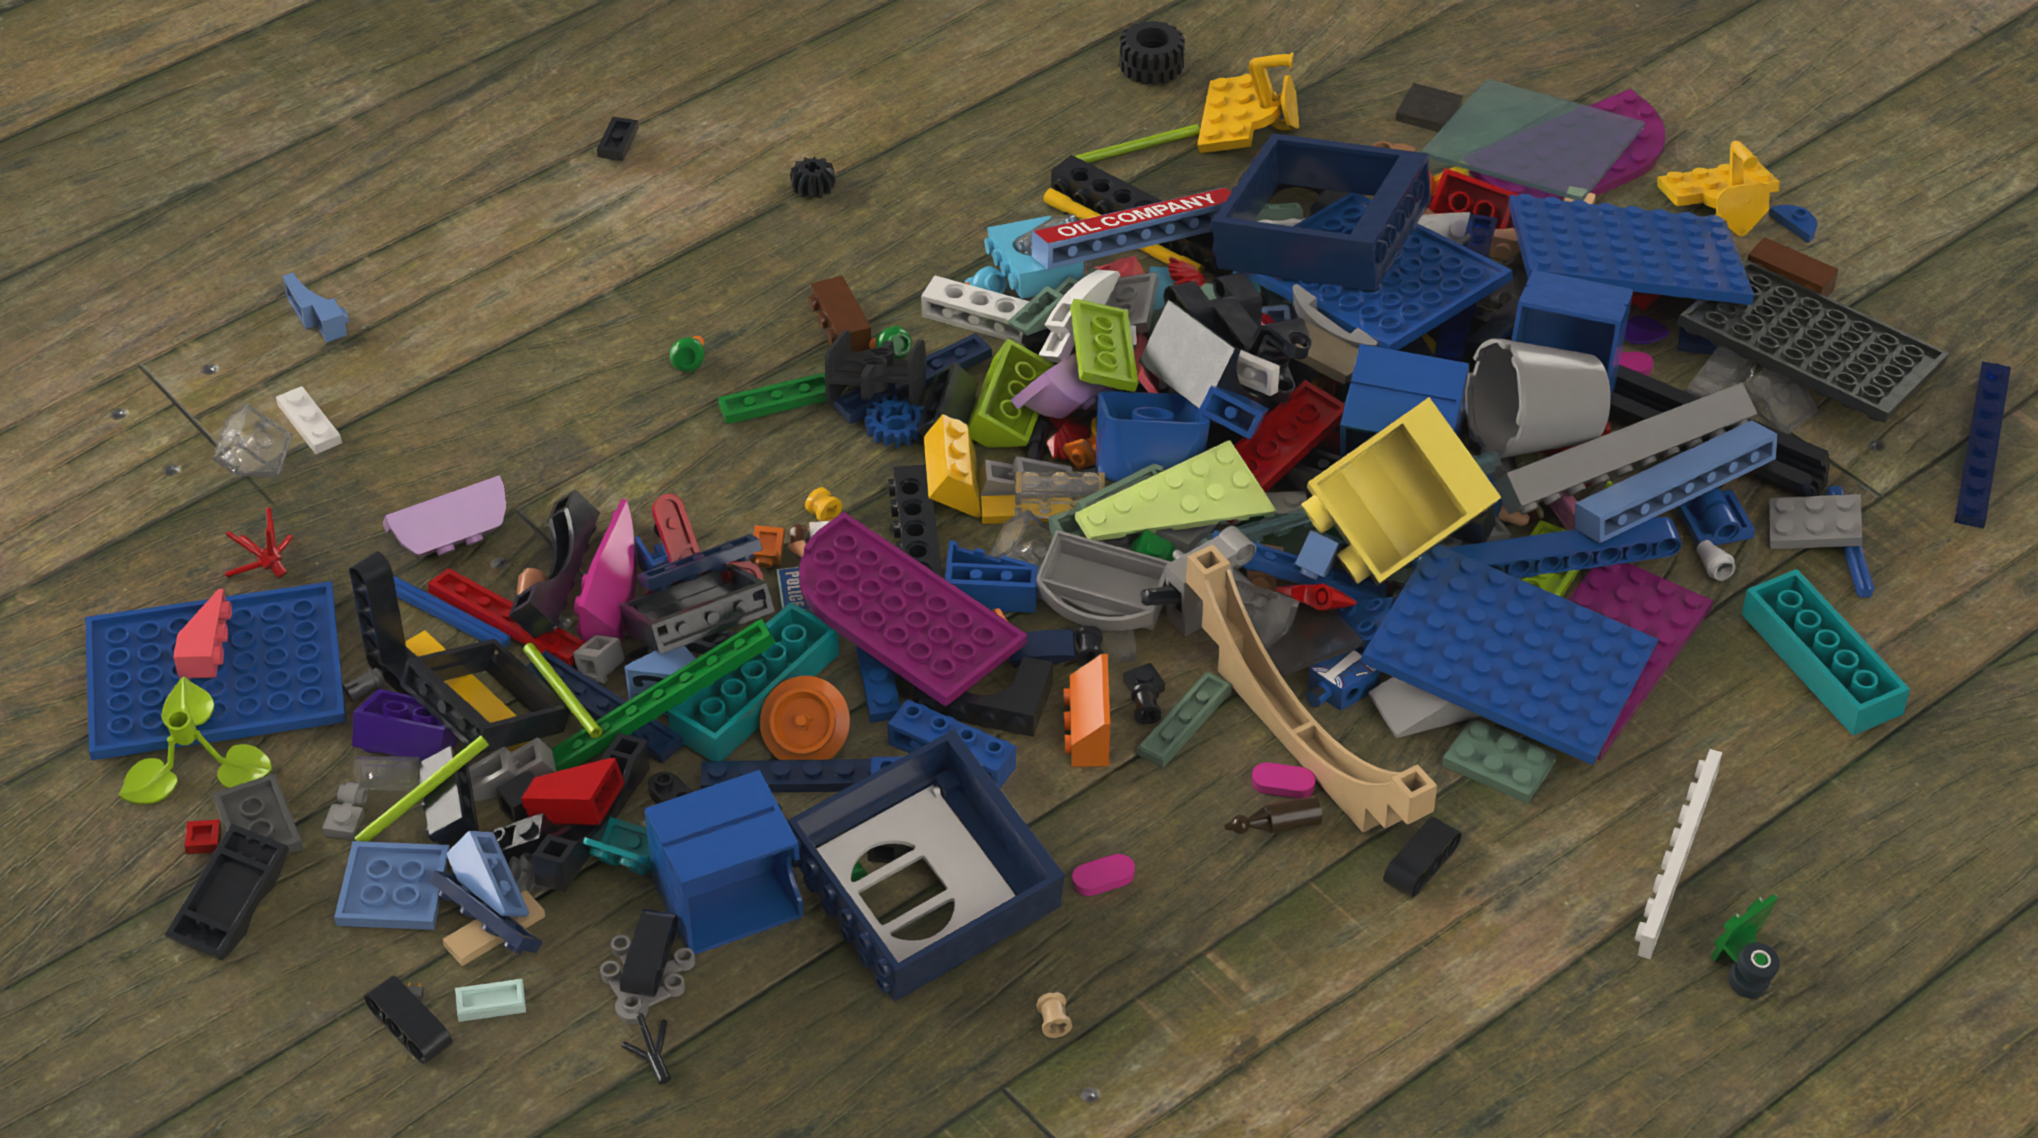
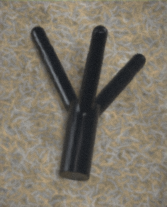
M638 1013L637 1019L649 1052L628 1042H622L621 1046L649 1061L658 1084H666L671 1080V1076L662 1059L661 1052L667 1020H661L656 1045L654 1046L644 1015Z

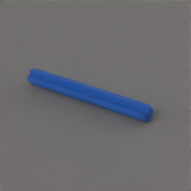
M1831 485L1827 488L1826 496L1845 495L1843 488L1839 485L1835 487ZM1842 546L1858 597H1872L1875 588L1862 547Z
M397 576L393 577L398 598L481 641L496 639L505 648L510 645L509 634Z

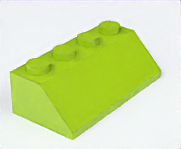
M1008 338L992 360L967 422L971 439L987 448L1026 446L1039 413L1024 405L1017 409L1011 399L1044 372L1054 367L1055 364Z

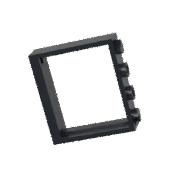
M732 563L726 565L722 570L698 575V578L692 581L679 582L671 585L667 590L651 592L619 604L627 633L659 654L775 612L767 583ZM729 571L731 579L722 580L721 573ZM665 626L666 632L660 634L657 628Z
M496 639L407 659L400 686L466 746L482 735L489 746L479 754L532 741L537 737L540 739L565 731L570 714V709L558 694ZM487 671L532 712L490 723L444 681Z

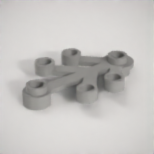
M676 932V936H675L674 942L677 940V937H678V933H677V932ZM618 935L611 941L612 954L620 958L624 964L631 940L625 935ZM619 945H625L624 948H617ZM681 948L676 951L675 959L667 962L662 979L665 978L664 986L659 987L655 997L621 992L620 965L615 961L604 962L600 967L601 979L610 985L618 998L615 1003L617 1016L626 1024H638V1013H642L645 1018L650 1006L671 996L677 997L682 995L685 991L684 978L680 974L675 973L688 971L695 966L693 950ZM682 958H689L687 961H681ZM608 971H615V972L612 973V974H607V973H606V972H608ZM674 983H675V984H679V985L676 986V987H671V986H670L671 984H674Z

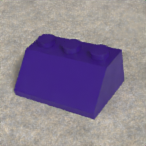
M378 689L353 714L352 746L362 748L368 753L382 752L391 754L397 759L411 758L423 761L449 746L455 749L458 740L447 727L413 696Z

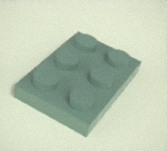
M1471 718L1444 755L1442 766L1528 804L1555 765L1557 755L1475 718Z

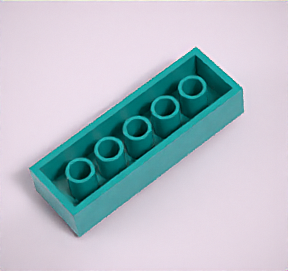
M1798 569L1747 589L1742 616L1852 736L1904 714L1910 688Z
M790 602L766 623L776 644L769 647L764 653L758 654L743 663L738 669L730 671L717 679L709 687L703 688L688 697L683 703L669 709V728L683 736L684 745L711 761H723L760 727L762 706L767 696L776 686L785 680L797 676L815 677L839 655L837 631L829 627L818 617Z

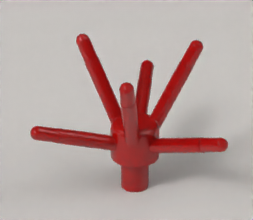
M270 507L266 508L267 528L265 534L267 547L263 550L245 535L239 537L231 531L226 532L227 537L257 556L258 559L257 562L225 572L226 577L262 566L265 570L271 569L278 579L288 573L280 562L283 559L281 553L293 539V536L291 534L287 535L276 549L274 523Z

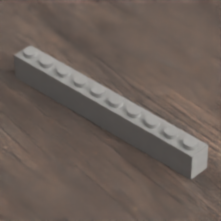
M1742 382L1508 472L1494 481V485L1501 496L1508 515L1519 510L1521 515L1537 509V503L1544 501L1545 505L1552 504L1562 499L1561 494L1568 492L1570 496L1585 490V485L1592 482L1595 487L1610 480L1609 475L1615 473L1617 477H1621L1633 471L1632 466L1637 464L1640 465V468H1644L1657 461L1656 457L1660 455L1667 459L1680 452L1679 448L1686 446L1687 450L1704 443L1702 439L1709 437L1711 440L1726 433L1725 430L1729 428L1734 429L1747 423L1750 418L1757 415V412Z

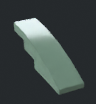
M1092 267L1078 280L1070 276L1055 290L1046 286L1007 321L1008 324L1027 336L1047 329L1045 323L1064 295L1077 282L1098 269Z

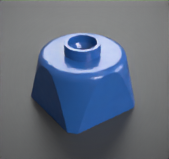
M1126 391L1099 392L1096 467H1098L1099 473L1104 478L1113 482H1117L1153 463L1163 466V469L1167 470L1206 451L1210 426L1209 418L1198 413L1199 408L1181 394Z

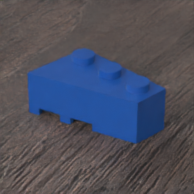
M949 540L945 574L946 581L991 611L1000 608L1001 611L1036 613L1038 565L1003 555L999 559L985 555V550L975 548L974 551L958 547V542Z

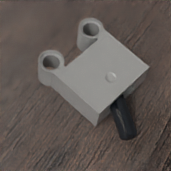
M1235 526L1225 528L1218 536L1186 554L1180 550H1175L1173 552L1175 560L1165 565L1166 587L1148 588L1141 591V602L1145 606L1166 604L1167 619L1185 637L1202 628L1203 600L1186 583L1188 555L1214 545L1231 563L1230 570L1244 606L1250 603L1256 594V587L1238 569L1233 567L1235 564L1242 566L1248 563L1256 553V545Z

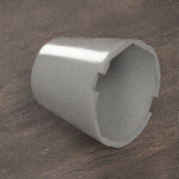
M1489 339L1477 349L1473 357L1477 361L1474 372L1468 373L1465 390V411L1473 442H1479L1481 445L1480 453L1491 459H1500L1581 445L1601 436L1608 421L1611 396L1606 370L1596 356L1505 339Z

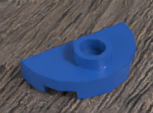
M1777 205L1770 208L1769 216L1807 243L1814 239L1818 224L1816 218L1807 209L1794 205Z

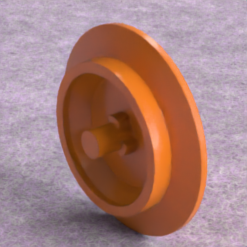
M797 676L780 683L767 696L760 714V731L764 743L779 760L831 759L843 747L850 730V713L843 695L831 683L814 676Z

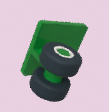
M1772 894L1765 900L1761 897L1755 900L1747 908V913L1744 915L1735 914L1723 926L1726 931L1714 942L1716 948L1710 958L1717 962L1728 954L1735 961L1728 975L1729 984L1738 995L1745 998H1758L1762 996L1780 967V960L1775 950L1764 943L1756 941V933L1762 929L1779 900L1775 894Z

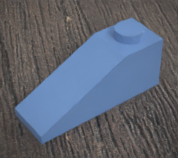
M1310 530L1295 564L1302 567L1300 573L1317 580L1318 575L1326 577L1338 560L1336 554L1346 548L1347 543L1327 533L1321 534L1318 530Z
M468 831L446 853L457 880L501 916L526 917L529 914L528 908L494 833Z

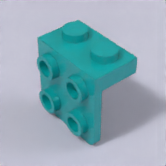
M610 817L601 842L584 838L582 844L590 848L589 854L599 858V861L615 867L618 864L628 867L629 871L642 876H647L648 871L652 872L647 828Z

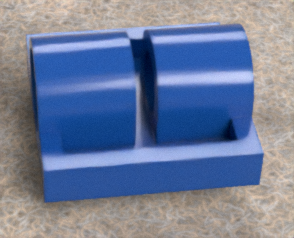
M1717 487L1675 507L1696 546L1705 540L1711 541L1716 546L1754 538L1755 528L1732 489L1721 491Z
M1395 598L1358 600L1357 605L1336 609L1322 644L1324 649L1333 639L1337 638L1362 655L1394 604Z

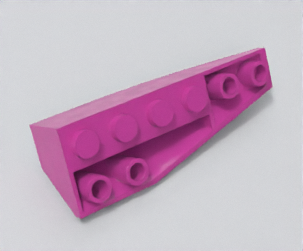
M621 499L616 511H613L611 522L592 560L589 572L583 575L581 583L582 594L575 599L574 613L579 615L577 634L582 636V640L585 642L597 634L619 638L622 645L626 632L619 604L634 599L637 578L633 524L626 499Z

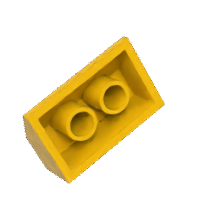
M942 414L924 436L928 496L932 500L980 518L982 511L977 458L968 425L958 419Z

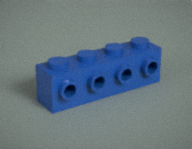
M907 699L889 721V745L909 754L955 729L999 788L1002 787L1016 769V746L1006 740H1000L986 734L978 728L963 724L953 717L931 710L925 705L917 704Z

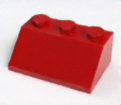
M1444 168L1429 209L1435 214L1470 212L1472 236L1491 243L1494 229L1514 228L1508 203L1510 195L1519 196L1520 194Z

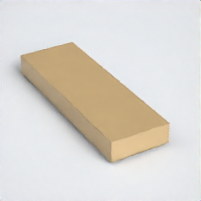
M525 890L521 892L529 914L526 917H510L524 928H528L543 919L545 911L529 892ZM476 919L443 938V944L457 962L464 966L505 940L500 936L491 935L481 928L483 923Z

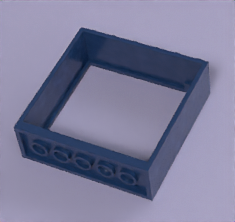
M1272 133L1267 142L1262 145L1261 151L1256 158H1253L1248 170L1242 174L1237 186L1233 187L1228 199L1222 203L1217 215L1211 220L1210 231L1214 235L1212 252L1213 256L1216 257L1217 268L1376 291L1431 201L1429 153ZM1279 183L1374 196L1351 234L1254 221Z

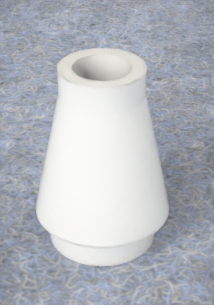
M1709 540L1702 541L1697 546L1696 551L1710 578L1723 581L1733 575L1735 564L1734 558L1730 554L1718 548Z

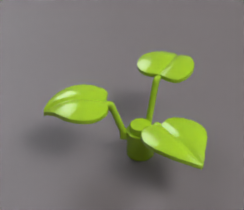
M183 676L168 695L161 714L162 721L171 734L167 738L169 744L167 764L165 765L163 761L157 758H147L137 762L128 771L119 796L127 802L140 805L157 803L167 798L178 784L177 776L170 771L174 766L175 744L189 745L195 739L205 747L217 762L222 764L217 771V777L222 786L227 789L268 776L272 771V764L264 752L248 744L234 745L228 750L226 758L221 757L196 728L197 725L205 723L214 711V701L207 691Z

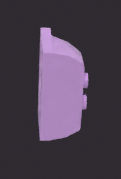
M1075 352L1044 372L1011 399L1017 409L1024 405L1041 415L1062 419L1081 407L1084 411L1098 401L1096 397H1098L1099 392L1114 391V389L1108 386L1080 381Z
M499 475L385 516L382 524L386 534L393 532L401 546L417 557H423L437 552L438 556L454 551V546L465 542L468 546L484 540L482 535L494 531L503 524L506 510L504 485Z

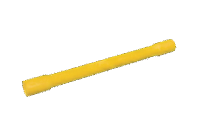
M1049 188L1044 195V203L1062 212H1067L1080 220L1101 216L1052 188ZM1159 244L1139 248L1140 251L1166 264L1170 263L1169 257H1173L1193 265L1202 275L1204 273L1203 265L1185 256H1180Z

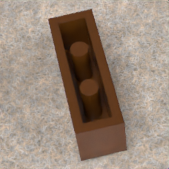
M1764 237L1748 254L1747 260L1799 283L1807 289H1812L1827 297L1834 291L1838 274L1837 268Z
M843 275L811 283L812 295L808 296L809 306L812 312L816 311L820 328L827 331L829 345L831 346L835 342V339L843 330H848L851 337L852 352L870 349L871 327Z

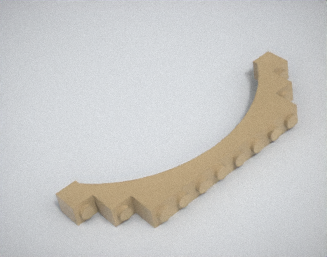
M1214 545L1188 555L1186 583L1203 600L1202 628L1219 645L1218 672L1228 683L1232 684V688L1301 765L1313 772L1318 784L1354 824L1364 833L1380 824L1384 829L1402 820L1408 825L1434 812L1437 785L1418 764L1403 772H1392L1363 761L1332 738L1300 703L1263 646L1238 592L1230 570L1231 563Z

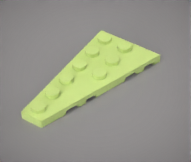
M1228 440L1076 512L1075 520L1088 539L1101 541L1126 537L1127 534L1144 532L1146 529L1156 533L1157 530L1172 528V530L1209 526L1216 525L1219 521L1233 519L1244 521L1249 520V517L1264 515V518L1273 517L1277 510L1232 442Z

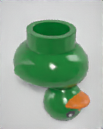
M896 325L888 327L880 334L875 335L869 343L870 349L881 347L885 341H893L894 359H902L910 351L912 339L907 330Z
M694 336L677 340L669 350V359L673 367L682 372H693L699 368L705 356L704 339L701 336Z

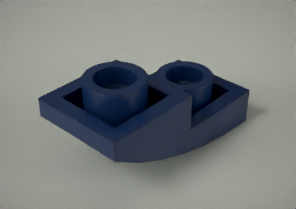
M1073 630L1026 632L1028 635L1027 644L1010 656V662L1014 668L1020 666L1023 656L1053 662V665L1077 659L1075 633Z

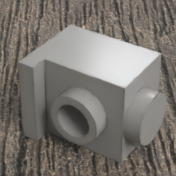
M597 634L573 653L578 671L595 682L603 684L608 681L606 675L612 673L625 658L619 638Z

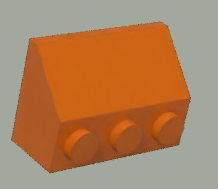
M1101 654L1070 675V688L1063 689L1064 707H1070V711H1064V730H1070V735H1065V754H1071V767L1109 766L1110 702L1108 654Z

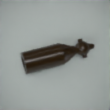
M1314 795L1267 804L1249 818L1244 815L1235 816L1231 822L1224 825V828L1237 834H1244L1249 828L1276 833L1321 824L1322 811L1319 800Z

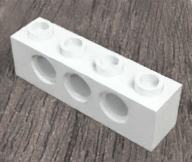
M939 276L933 277L921 295L922 317L1004 340L1009 338L1018 344H1022L1023 333L1011 327L1007 321L1030 301Z

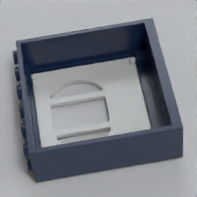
M955 729L788 820V824L799 843L800 859L794 861L791 858L792 867L800 869L804 875L803 880L811 893L816 892L826 915L829 918H835L839 924V931L843 939L847 943H853L857 949V956L861 964L865 968L870 967L875 974V981L881 992L884 994L888 992L894 1002L1061 907L1065 874ZM884 844H903L914 848V850L856 882L851 881V874L856 862L868 850ZM924 859L947 890L889 923L881 925L859 893L912 863ZM950 901L954 902V912L951 920L936 935L916 941L902 940L891 936V934Z

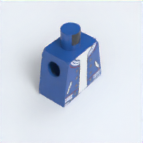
M1335 638L1309 669V691L1306 692V699L1313 707H1319L1326 701L1338 710H1344L1368 696L1369 691L1379 686L1380 671L1361 663L1362 655Z

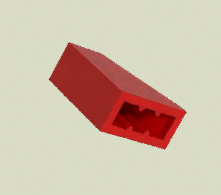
M608 758L535 777L521 799L529 817L544 813L553 824L600 825L625 782L616 758Z

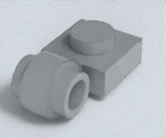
M353 782L340 785L337 801L343 805H331L322 827L324 837L355 841L354 837L358 834L365 816L363 808L359 806L364 807L366 805L368 788L363 787L360 783Z

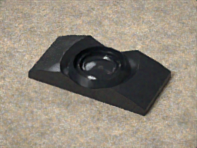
M231 824L165 932L166 938L222 961L246 935L254 911L260 901L274 888L289 850L288 846Z

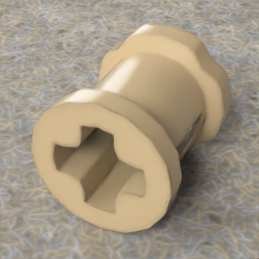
M1061 993L1044 994L1038 998L1036 1004L1037 1010L1042 1014L1043 1018L1042 1032L1050 1038L1062 1037L1072 1029V1021L1066 1016L1065 1012L1066 998Z

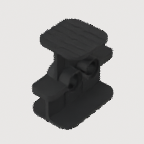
M843 330L830 348L827 349L825 355L826 403L833 405L848 385L861 386V398L870 400L874 393L887 390V383L909 384L910 405L916 406L921 397H923L926 386L927 363L924 340H918L910 352L909 360L894 359L893 341H885L881 347L870 349L868 353L852 352L850 332Z

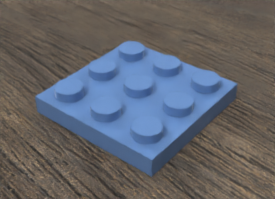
M353 841L334 916L336 926L435 930L441 897L438 895L439 889L431 884L429 880L435 870L447 873L449 859L446 853L450 850V845Z

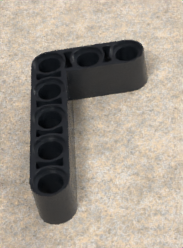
M375 551L349 568L366 659L371 669L377 668L385 682L395 691L410 695L400 686L407 659L418 656L406 647L391 565L381 552Z

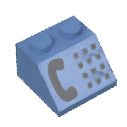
M681 646L662 654L653 651L626 665L625 674L628 699L631 700L696 658L685 646ZM668 711L664 712L661 715L668 716Z

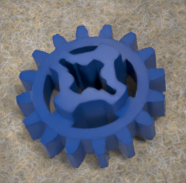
M893 395L892 400L882 397L881 404L874 401L872 408H867L865 429H867L868 437L874 436L875 443L881 440L884 441V447L894 443L896 448H899L900 443L903 442L910 446L911 439L920 441V433L917 429L924 406L919 407L918 404L916 406L910 405L908 396H905L902 400H898L897 395Z

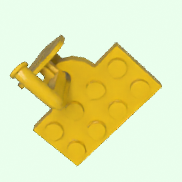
M1293 52L1290 54L1253 58L1249 63L1250 74L1210 80L1197 144L1200 153L1251 147L1254 130L1268 125L1280 131L1299 129L1297 95L1291 75H1285L1282 93L1277 94L1273 91L1267 68L1289 66V68H1292ZM1283 111L1285 119L1280 120V115Z
M1736 140L1730 146V164H1721L1718 168L1711 169L1695 168L1691 172L1685 173L1669 172L1665 176L1657 177V187L1677 207L1704 203L1709 207L1716 208V216L1726 220L1728 228L1740 237L1747 235L1768 212L1770 193L1778 192L1780 181L1758 162L1757 156L1753 155L1747 147Z

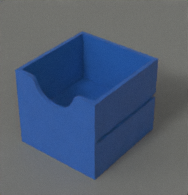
M1533 270L1518 301L1512 341L1596 356L1606 370L1610 385V396L1612 397L1616 385L1634 289Z
M1360 344L1340 424V456H1346L1429 397L1460 439L1466 414L1464 396L1468 380L1469 363Z
M760 770L644 808L653 883L667 912L678 915L677 932L685 948L693 950L694 955L804 917L803 901L794 878L791 858L794 861L800 859L799 843Z

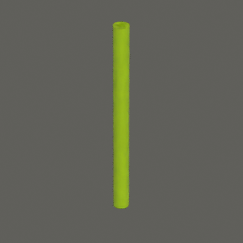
M1198 124L1075 155V157L1091 163L1199 135L1200 129Z
M533 643L526 644L523 648L524 653L592 738L600 737L602 734L600 726Z
M480 735L354 837L355 840L362 842L372 840L489 746L485 738Z

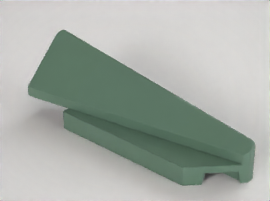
M1153 463L1075 503L1077 508L1050 516L1048 522L1052 539L1056 530L1085 537L1086 535L1075 520L1076 512L1165 471L1164 467Z

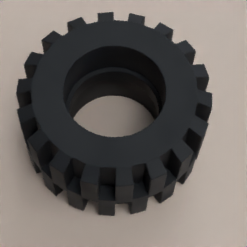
M1154 20L1150 22L1141 21L1139 24L1134 23L1131 27H1127L1120 36L1119 65L1121 72H1124L1127 78H1132V81L1141 82V84L1146 85L1168 83L1169 80L1176 79L1177 75H1180L1184 68L1185 38L1182 36L1183 33L1177 30V27Z

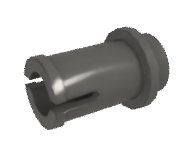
M368 668L364 675L344 684L343 689L353 703L369 692L381 689V686L385 684V680L377 668L372 670Z

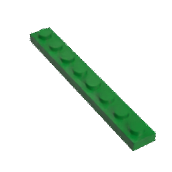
M761 618L598 719L596 723L602 729L600 737L592 738L584 728L553 747L552 752L556 772L577 767L593 756L601 754L611 745L618 733L631 735L635 730L650 721L656 720L661 714L672 707L683 703L688 697L703 688L709 687L717 679L730 671L738 669L751 658L764 653L769 647L776 644L768 626Z

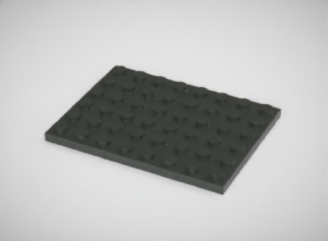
M1745 260L1742 264L1754 293L1752 305L1698 299L1680 314L1676 324L1685 328L1692 335H1700L1710 340L1715 346L1725 347L1735 352L1740 358L1757 362L1768 371L1778 372L1788 377L1793 383L1803 384L1814 389V392L1821 396L1831 397L1839 401L1842 406L1856 409L1866 414L1871 420L1883 423L1946 363L1949 355L1944 350L1812 289H1807L1805 286L1749 260Z

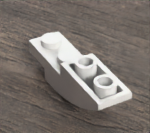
M1096 270L1077 282L1064 295L1045 323V326L1051 332L1039 356L1049 362L1057 363L1070 356L1075 345L1070 310L1073 299L1076 298L1105 305L1120 276L1118 271Z

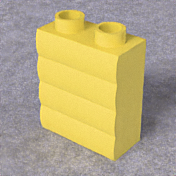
M1429 397L1310 480L1307 488L1313 496L1303 502L1301 507L1321 534L1335 526L1348 546L1337 553L1336 556L1354 582L1359 584L1370 576L1378 586L1497 503L1501 496Z

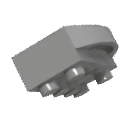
M1056 530L1036 578L1037 598L1044 600L1063 617L1083 626H1095L1100 630L1124 631L1138 628L1153 631L1163 604L1145 606L1141 602L1142 597L1140 594L1143 589L1166 587L1165 565L1170 563V561Z

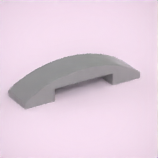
M1298 284L1292 286L1294 307L1298 318H1303L1304 321L1358 349L1360 344L1378 347V342L1360 328L1355 329L1350 334L1317 311V298Z

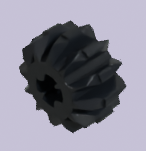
M814 156L812 159L804 157L803 161H795V166L791 168L790 181L793 191L799 193L800 197L809 196L812 199L814 196L822 198L823 194H831V189L835 187L836 175L834 174L832 163L827 162L826 158L817 159Z

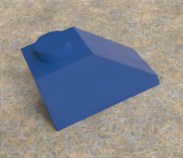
M1211 385L1198 413L1248 439H1252L1258 432L1269 409L1243 395Z

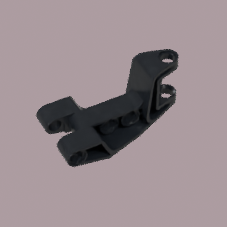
M1243 273L1213 278V291L1217 299L1212 300L1208 299L1195 282L1177 284L1165 288L1163 294L1165 306L1168 300L1176 302L1178 306L1234 347L1279 365L1278 388L1286 391L1278 389V392L1272 396L1262 392L1259 393L1279 403H1285L1291 399L1295 383L1288 367L1290 358L1297 360L1305 359L1312 346V339L1303 318L1261 325L1262 297ZM1296 343H1297V344L1303 346L1304 348L1297 347V346H1295V345H1296Z

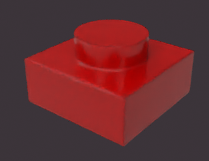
M220 819L187 821L184 843L186 854L215 852L221 840L222 827Z

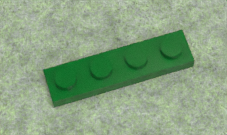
M825 372L718 397V406L725 423L731 424L826 401Z

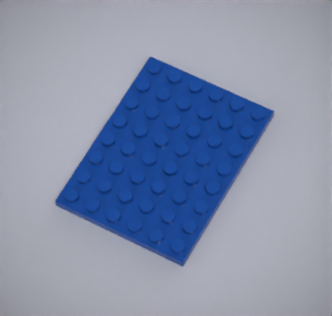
M1349 193L1292 227L1351 234L1372 200L1360 194ZM1418 223L1376 291L1235 271L1243 273L1248 279L1293 303L1292 286L1298 284L1317 298V311L1349 333L1360 328L1378 342V347L1397 351L1513 280L1511 269Z
M1529 194L1510 195L1508 206L1528 279L1533 270L1634 289L1633 292L1752 305L1754 298L1753 290L1727 222L1719 216L1709 215L1702 217L1690 212L1676 214L1669 213L1663 209L1649 211L1642 210L1636 206L1623 208L1615 207L1609 203L1596 205L1588 204L1583 200L1569 202L1561 201L1556 197H1547L1546 199L1534 198Z
M1437 544L1426 551L1363 652L1360 662L1594 765L1656 648L1658 639Z
M332 581L226 596V601L231 602L232 616L231 619L226 620L228 639L227 642H222L224 651L223 664L218 665L216 677L188 678L192 683L207 691L214 701V711L205 723L196 726L206 741L211 743L346 722ZM209 599L85 617L88 731L91 761L168 749L167 738L171 734L164 725L161 714L168 695L181 679L178 678L173 658L177 635ZM195 739L194 742L189 745H180L176 743L175 748L198 745L201 743L197 739Z

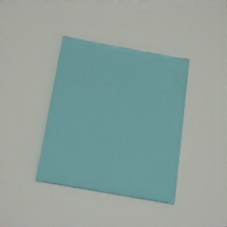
M1486 79L1421 152L1429 153V159L1573 200H1584L1645 127V121Z

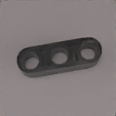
M1430 817L1389 863L1384 873L1383 881L1412 898L1415 897L1454 853L1460 843L1462 832L1435 817Z
M649 909L642 910L620 978L621 992L649 997L656 996L678 927L677 914Z
M391 976L364 995L365 1002L370 1011L420 1063H427L452 1045V1038L445 1026L396 976Z

